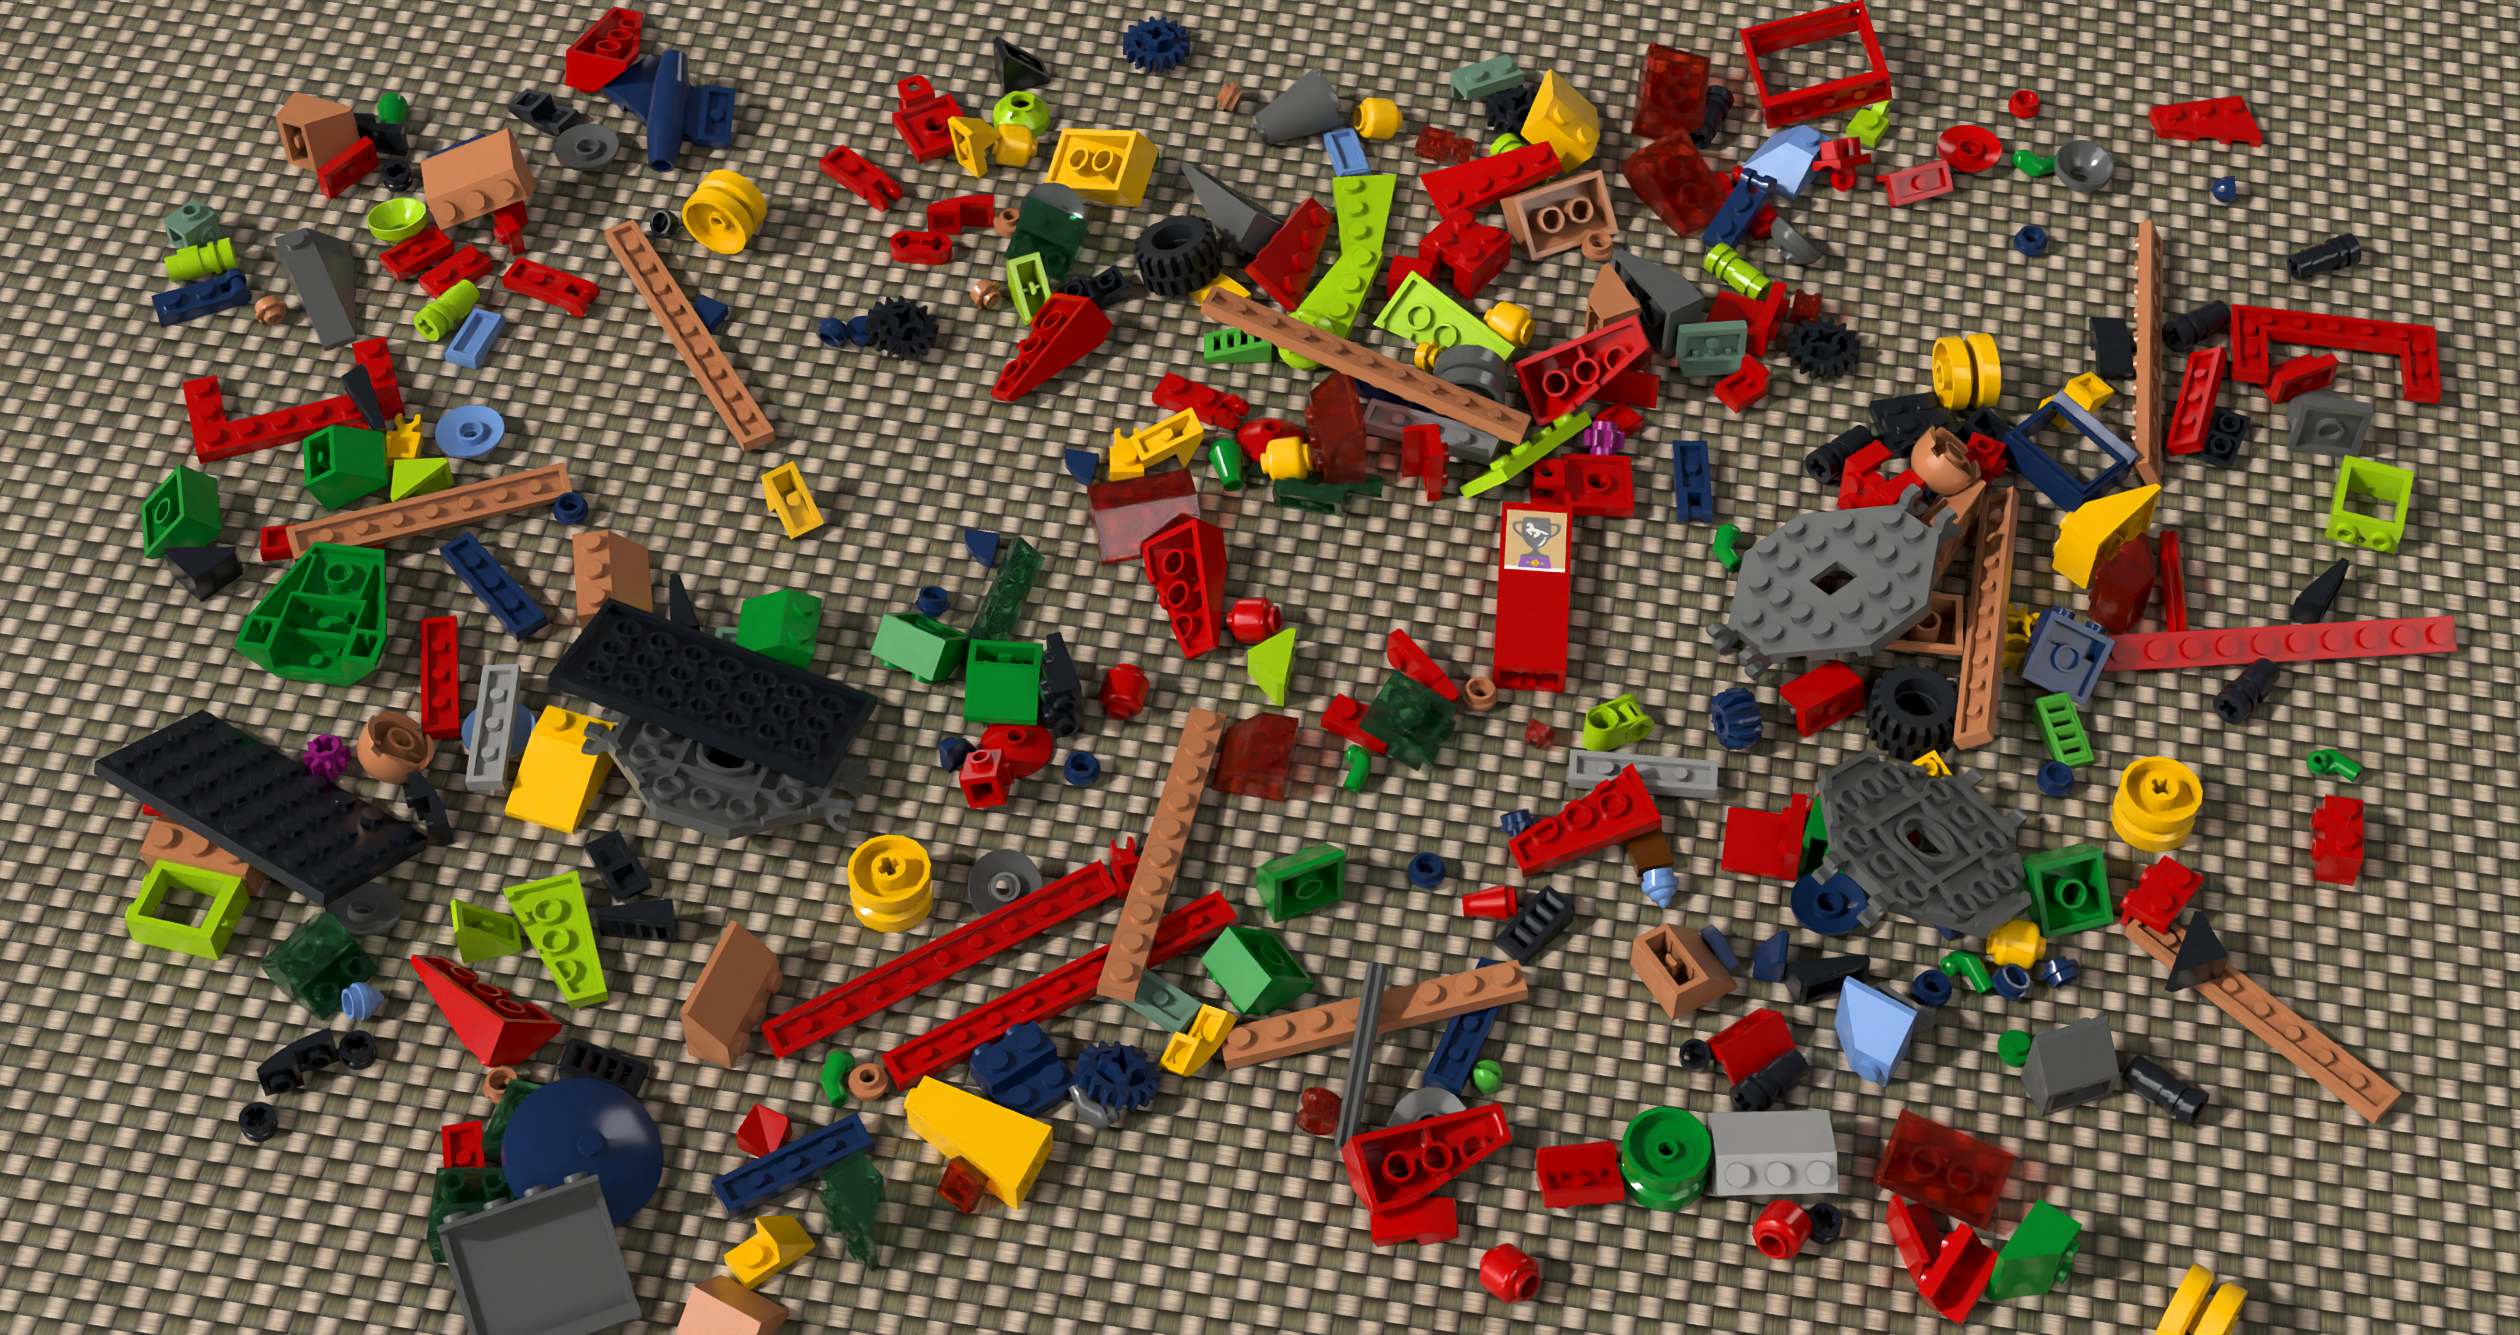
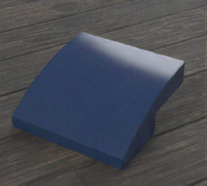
M650 54L602 87V91L623 112L629 109L645 127H647L651 87L660 59ZM690 84V90L695 89V88Z

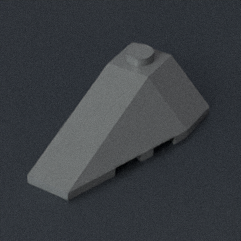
M1182 163L1181 169L1218 234L1230 242L1227 246L1230 250L1241 256H1245L1247 252L1256 256L1262 248L1270 243L1271 237L1285 225L1282 219L1258 208V204L1234 192L1233 188L1208 172L1189 163Z
M303 228L274 238L282 267L324 351L326 352L357 341V312L355 308L356 264L345 241L309 228Z

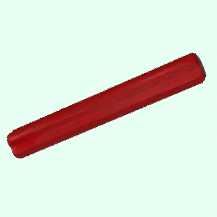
M2163 530L2160 532L2158 545L2168 632L2189 631L2179 534L2175 530Z

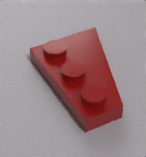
M2241 95L2150 107L2148 117L2158 138L2198 142L2201 137L2219 139V144L2231 145L2232 140L2245 141L2249 143V147L2257 148L2261 147L2263 137Z

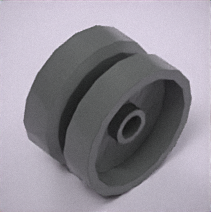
M1464 344L1450 347L1440 353L1435 360L1433 376L1504 405L1508 368L1503 358L1493 350L1479 345ZM1432 410L1434 415L1459 421L1447 415L1438 414L1434 410Z

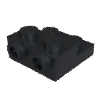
M1935 391L1870 401L1868 411L1882 444L1892 452V458L1889 460L1911 458L1912 446H1915L1918 439L1931 426H1935V431L1939 427L1945 428L1958 438L1959 430L1948 407L1941 406Z
M1060 632L1046 635L1047 650L1042 651L1044 663L1043 681L1038 682V686L1044 703L1040 705L1045 726L1051 725L1055 737L1059 738L1069 737L1084 731L1082 686Z

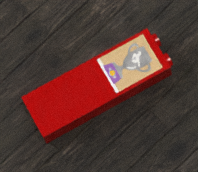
M1502 502L1492 682L1497 689L1564 693L1567 670L1573 506Z

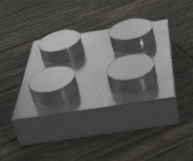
M2302 395L2287 439V451L2343 458L2345 455L2357 457L2373 415V403Z

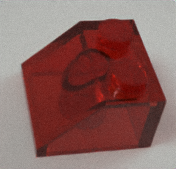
M1262 712L1227 728L1212 782V790L1284 802L1298 748L1299 718Z

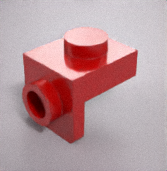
M521 200L492 211L495 228H493L494 235L500 246L506 245L513 256L525 251L520 227L528 224L525 204Z
M1747 354L1742 357L1739 371L1715 385L1714 395L1737 414L1767 396L1770 372L1764 364Z

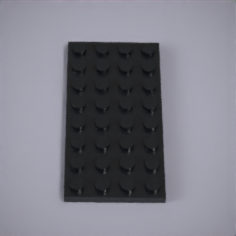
M608 598L552 669L549 673L547 684L566 694L580 697L601 707L615 710L636 720L647 722L668 732L690 738L703 745L714 747L735 755L740 759H746L775 772H781L823 789L827 786L874 712L878 697L612 598Z
M203 709L95 761L94 774L322 907L426 849L427 836L384 813L381 809L356 797L353 793L326 780L323 776L312 775V771L298 764L295 760L287 758L268 745L259 742L243 733L240 729L229 725Z

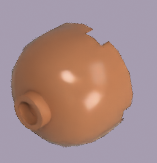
M1931 426L1918 439L1911 454V465L1913 471L1925 481L1924 491L1928 492L1931 490L1936 494L1949 496L1961 492L1977 481L1981 476V470L1976 459L1970 464L1965 454L1969 449L1954 434L1942 427L1935 431V426Z
M381 711L379 716H371L362 728L357 741V755L359 762L371 777L383 783L399 785L409 782L408 773L417 770L421 774L433 760L435 753L433 741L429 734L424 738L416 730L419 724L415 720L398 712Z

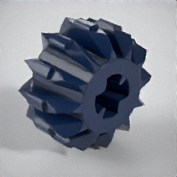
M1745 687L1725 689L1724 692H1720L1712 698L1710 712L1712 714L1711 722L1714 725V734L1718 735L1719 743L1728 750L1746 749L1748 746L1761 741V732H1763L1764 727L1761 723L1763 716L1759 711L1760 704L1755 702L1754 694Z

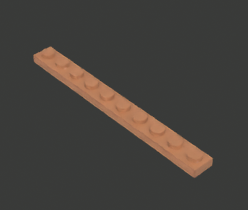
M632 219L604 230L606 242L744 453L776 440L773 428L635 220Z
M2152 219L2139 223V237L2135 238L2138 260L2134 262L2138 277V283L2134 284L2138 307L2134 308L2137 331H2134L2133 338L2137 348V355L2133 356V365L2137 373V379L2132 382L2136 397V404L2132 405V413L2136 422V429L2132 430V440L2138 456L2133 464V470L2136 475H2141L2147 486L2155 483L2161 484L2163 240Z
M1216 285L1212 286L1203 301L1200 313L1216 322L1228 324L1248 335L1271 342L1279 348L1288 349L1305 356L1310 361L1319 362L1338 370L1344 375H1350L1365 381L1375 388L1384 389L1401 396L1407 401L1430 408L1438 414L1447 415L1459 420L1469 427L1488 432L1503 441L1520 445L1530 422L1531 416Z
M2014 486L1984 495L1980 508L1953 741L1959 750L1979 746L1994 740L2020 498Z
M1191 706L1097 985L1098 995L1131 1003L1135 1002L1223 734L1226 714Z

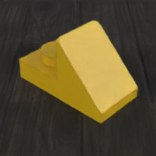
M952 116L948 119V124L958 163L979 179L989 172L985 159L987 157L985 149L1001 137V133L982 119Z
M1190 407L1131 436L1130 439L1145 469L1175 454L1182 467L1185 468L1203 440L1205 433L1193 408Z
M794 461L761 476L768 509L770 512L777 511L791 540L824 524Z
M792 1215L756 1217L755 1222L758 1233L724 1255L726 1265L744 1287L749 1290L753 1289L815 1248L814 1241Z

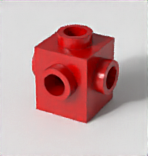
M1973 432L1968 443H1963L1969 449L1965 456L1970 464L1975 459L1978 462L1981 470L1979 479L1987 482L1984 492L1986 494L1994 478L2001 479L2008 462L2007 459L2003 458L2006 444Z
M1003 748L994 750L981 749L967 753L964 767L959 771V782L970 809L1006 805L1010 786L1015 783V770L1013 764L1007 762Z

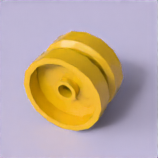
M713 170L704 177L697 191L685 203L682 210L683 223L689 233L710 250L722 254H736L744 249L751 239L753 232L757 231L768 213L767 203L760 190L745 177L729 170Z
M1987 332L1967 335L1964 342L1958 336L1940 337L1936 340L1932 354V375L1934 389L1942 407H1948L1950 411L1966 409L1968 403L1975 409L1979 408L1982 404L1986 407H1992L1997 404L2001 389L2000 361L1996 344L1992 336Z
M2143 757L2129 764L2122 773L2118 791L2112 804L2110 818L2114 830L2125 842L2137 849L2149 852L2171 851L2183 845L2192 832L2195 817L2201 806L2203 790L2200 781L2189 767L2166 757Z
M886 834L869 839L857 847L850 857L847 876L851 904L855 916L865 926L878 932L897 933L912 929L925 920L933 907L934 887L931 863L927 851L917 841L903 835Z
M2195 1262L2170 1302L2155 1335H2188V1333L2192 1335H2231L2240 1318L2238 1314L2248 1295V1291L2228 1281L2221 1285L2213 1300L2208 1299L2215 1283L2214 1272Z

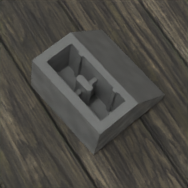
M2102 1015L2093 1019L2088 1017L2081 1018L2070 1026L2057 1030L2053 1028L2045 1029L2034 1036L2021 1081L2042 1117L2113 1094L2120 1073L2107 1017Z

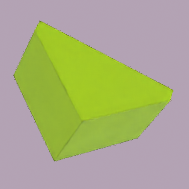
M1039 252L1006 261L1008 294L1025 325L1031 323L1033 317L1052 295Z
M445 458L394 460L390 497L391 501L395 502L447 490L454 485L450 464Z
M1288 628L1248 650L1247 673L1276 706L1284 707L1296 654L1297 629Z
M458 899L450 902L454 934L463 964L516 954L522 950L517 918Z

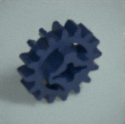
M1151 16L1149 22L1146 23L1139 19L1138 27L1129 25L1128 33L1123 34V55H1127L1128 63L1135 62V69L1138 70L1143 66L1146 67L1147 73H1150L1153 69H1158L1159 73H1163L1165 67L1175 70V63L1183 65L1185 57L1190 56V34H1186L1185 26L1178 28V21L1176 20L1167 23L1166 17H1162L1161 20H1155Z
M1102 1040L1098 1048L1089 1044L1086 1052L1081 1051L1074 1077L1080 1079L1078 1083L1079 1089H1089L1087 1095L1089 1099L1096 1097L1101 1099V1106L1105 1107L1108 1103H1112L1116 1111H1121L1122 1105H1127L1131 1111H1136L1138 1104L1146 1108L1150 1100L1155 1099L1160 1086L1161 1073L1156 1072L1158 1066L1156 1062L1146 1061L1148 1057L1146 1052L1137 1054L1134 1052L1135 1046L1133 1045L1125 1047L1119 1041H1115L1113 1046H1109Z

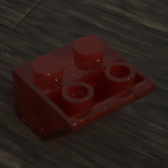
M2141 532L2132 542L2129 540L2125 541L2119 548L2116 556L2111 561L2104 560L2095 573L2097 582L2088 596V600L2091 602L2087 617L2114 635L2128 634L2143 619L2156 577L2147 534Z

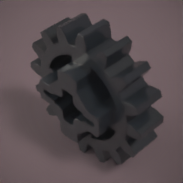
M1522 84L1515 89L1509 88L1506 91L1496 92L1495 96L1488 97L1485 118H1487V126L1494 127L1495 135L1502 132L1505 134L1514 133L1520 141L1522 140L1521 130L1537 96L1535 86L1532 85L1526 89Z
M899 296L898 302H894L890 297H886L885 304L877 301L875 302L874 309H869L864 329L866 333H869L867 341L868 343L877 342L875 351H888L887 358L889 359L896 354L899 355L900 361L904 362L905 357L910 355L916 361L918 360L919 353L927 356L930 348L935 347L939 325L934 324L936 320L935 314L927 315L928 306L917 307L916 299L906 303L903 296Z
M1821 317L1816 318V323H1811L1808 319H1804L1803 327L1795 325L1793 333L1788 335L1786 357L1791 358L1790 365L1792 367L1800 365V374L1803 375L1808 371L1811 372L1812 379H1816L1818 375H1824L1825 380L1830 381L1831 374H1835L1838 378H1843L1844 370L1851 373L1854 364H1857L1859 360L1861 342L1855 339V330L1846 332L1847 324L1842 323L1837 326L1834 324V318H1830L1828 323L1823 322Z

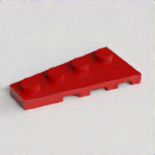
M1549 141L1419 176L1443 221L1459 206L1471 213L1477 212L1500 201V199L1506 198L1563 171V168Z
M1312 196L1300 203L1284 222L1285 225L1271 237L1270 243L1262 248L1256 255L1257 258L1244 269L1252 279L1288 312L1299 307L1333 220V216Z
M1633 763L1623 768L1622 774L1610 782L1606 779L1594 787L1595 791L1580 801L1574 799L1566 804L1564 811L1553 818L1546 817L1508 841L1511 855L1523 878L1662 827L1661 816Z

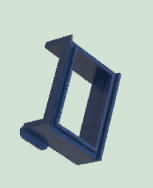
M2061 389L2050 402L2013 430L2007 431L2002 440V443L2006 444L2003 458L2008 460L2007 463L2066 513L2070 511L2075 512L2084 503L2102 498L2128 477L2138 456L2137 452ZM2057 413L2061 414L2117 461L2085 487L2028 440L2030 436L2035 435L2056 417Z

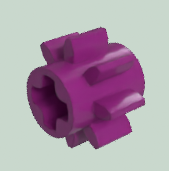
M1593 421L1592 430H1584L1583 446L1591 447L1590 454L1616 455V449H1624L1625 432H1618L1619 423Z
M322 734L312 742H307L309 752L303 754L305 768H311L312 775H320L332 780L341 775L342 772L348 771L346 761L351 760L352 757L349 746H343L341 736L334 737Z

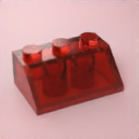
M1650 42L1639 68L1631 134L1661 142L1701 128L1704 120L1711 58Z
M1335 370L1310 391V406L1304 407L1305 426L1312 427V429H1309L1310 448L1317 450L1313 453L1315 471L1322 473L1324 485L1364 482L1366 474V426L1353 376L1344 375Z
M1189 468L1087 486L1088 516L1102 565L1144 558L1142 543L1194 518L1201 520L1197 492Z
M1902 1109L1872 1183L1987 1231L2019 1156Z

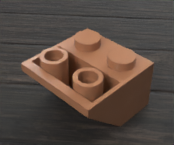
M294 92L275 116L288 164L316 171L360 140L352 107L341 103Z
M1610 263L1603 264L1588 296L1584 335L1636 314L1640 316L1642 313L1639 300L1631 295L1626 288L1623 277L1615 272Z
M1665 923L1634 938L1630 965L1672 1021L1737 989V983L1693 928Z

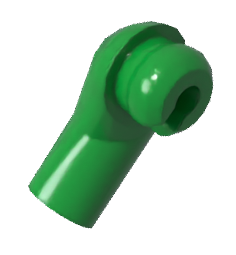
M2018 150L2012 156V163L2028 176L2038 177L2055 172L2054 162L2056 155L2042 159L2029 150Z
M1726 523L1717 529L1712 550L1727 570L1732 573L1741 568L1742 559L1733 549L1734 544L1738 542L1736 537L1741 538V530L1736 525Z
M1352 744L1348 747L1345 758L1349 764L1353 765L1343 787L1359 794L1371 770V752L1365 746L1359 747L1356 744Z
M2335 749L2314 751L2306 759L2307 768L2312 773L2318 775L2338 773L2351 782H2355L2363 770L2362 766Z
M1957 950L1949 952L1948 956L1941 959L1940 967L1945 975L1952 977L1957 973L1968 976L1979 995L1994 988L1992 978L1978 956Z
M841 1050L834 1051L827 1057L820 1075V1083L833 1108L842 1107L849 1101V1096L841 1079L844 1073L851 1072V1067L855 1066L854 1056L850 1052H843Z

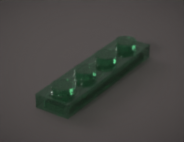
M1021 536L1012 540L963 645L968 650L971 639L1008 641L1045 560Z

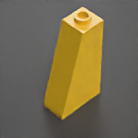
M925 1075L918 1087L911 1088L906 1096L904 1109L907 1110L909 1127L1009 1207L1018 1210L1054 1148L1052 1126Z

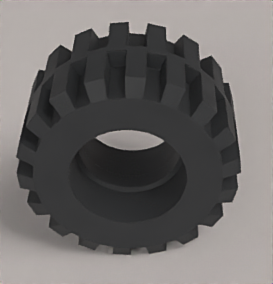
M1179 215L1163 219L1158 223L1152 224L1149 229L1144 230L1140 234L1141 236L1134 242L1133 252L1144 285L1151 293L1155 292L1159 296L1167 295V297H1174L1176 295H1187L1193 291L1196 292L1201 287L1209 285L1212 279L1217 278L1220 274L1219 270L1223 268V258L1212 224L1209 221L1206 222V219L1203 217L1196 218V215Z
M1912 663L1906 668L1903 665L1895 666L1894 672L1889 669L1883 672L1882 678H1877L1874 683L1866 715V728L1869 729L1868 735L1871 740H1877L1876 747L1881 751L1888 750V755L1893 758L1897 756L1904 757L1903 761L1911 762V759H1919L1934 749L1939 757L1942 751L1947 752L1951 748L1952 742L1954 743L1953 737L1959 691H1956L1957 684L1954 680H1947V674L1942 671L1937 673L1933 671L1931 666L1926 665L1925 668L1918 667V664ZM1903 710H1915L1926 716L1911 715Z

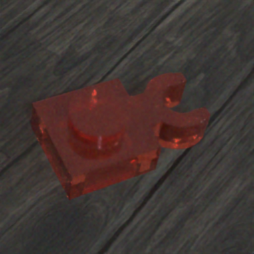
M1424 125L1415 145L1414 156L1444 163L1448 157H1451L1456 162L1462 164L1470 161V153L1474 152L1475 141L1469 138L1457 140L1455 139V132Z

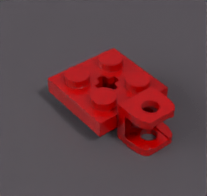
M915 75L898 81L897 89L901 99L898 102L899 111L892 113V123L917 162L921 164L955 152L948 119L952 116H965L951 94L948 93L935 98L934 89L922 75ZM913 85L919 87V89L915 91L909 90L908 88ZM934 126L936 129L940 130L930 131L929 127Z
M1561 453V459H1539L1533 463V479L1529 482L1530 503L1562 505L1563 503L1565 506H1573L1572 515L1633 517L1634 497L1630 456ZM1545 470L1550 471L1552 476L1545 477L1541 472ZM1598 482L1599 486L1604 488H1594L1592 483ZM1540 489L1547 490L1550 494L1547 496H1542L1537 491Z

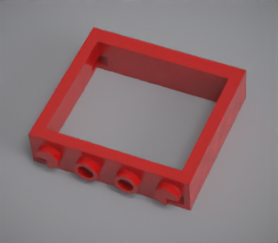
M1863 0L1740 30L1742 53L1767 129L1892 99L1890 74ZM1858 31L1872 72L1773 96L1768 95L1756 58L1757 55Z

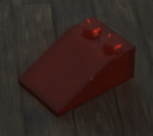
M1684 127L1633 153L1620 168L1636 196L1680 238L1711 223L1728 199Z

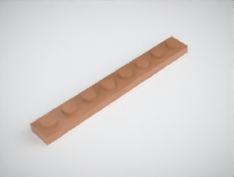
M564 462L288 526L286 527V534L296 563L315 541L366 548L556 502L560 495L573 492Z
M2137 919L2131 921L2126 926L2124 932L2126 937L2170 970H2172L2186 934L2184 929L2173 923L2165 935H2162ZM2226 962L2221 978L2192 986L2374 1125L2398 1102L2402 1094L2228 962Z
M1518 959L1385 990L1376 1035L1528 999V988ZM1361 996L1232 1027L1224 1042L1220 1045L1226 1070L1352 1041L1354 1039Z

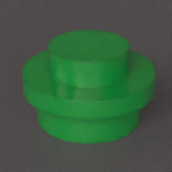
M2009 1030L2003 1033L1997 1044V1051L2001 1060L2010 1067L2020 1068L2025 1066L2033 1037L2021 1030Z

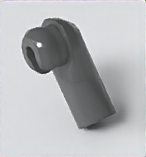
M1078 1084L1068 1089L1080 1118L1084 1122L1100 1129L1109 1128V1124L1118 1122L1120 1114L1119 1111H1116L1114 1104L1108 1103L1105 1107L1101 1106L1100 1103L1094 1101V1098L1089 1099L1087 1097L1089 1089H1079Z

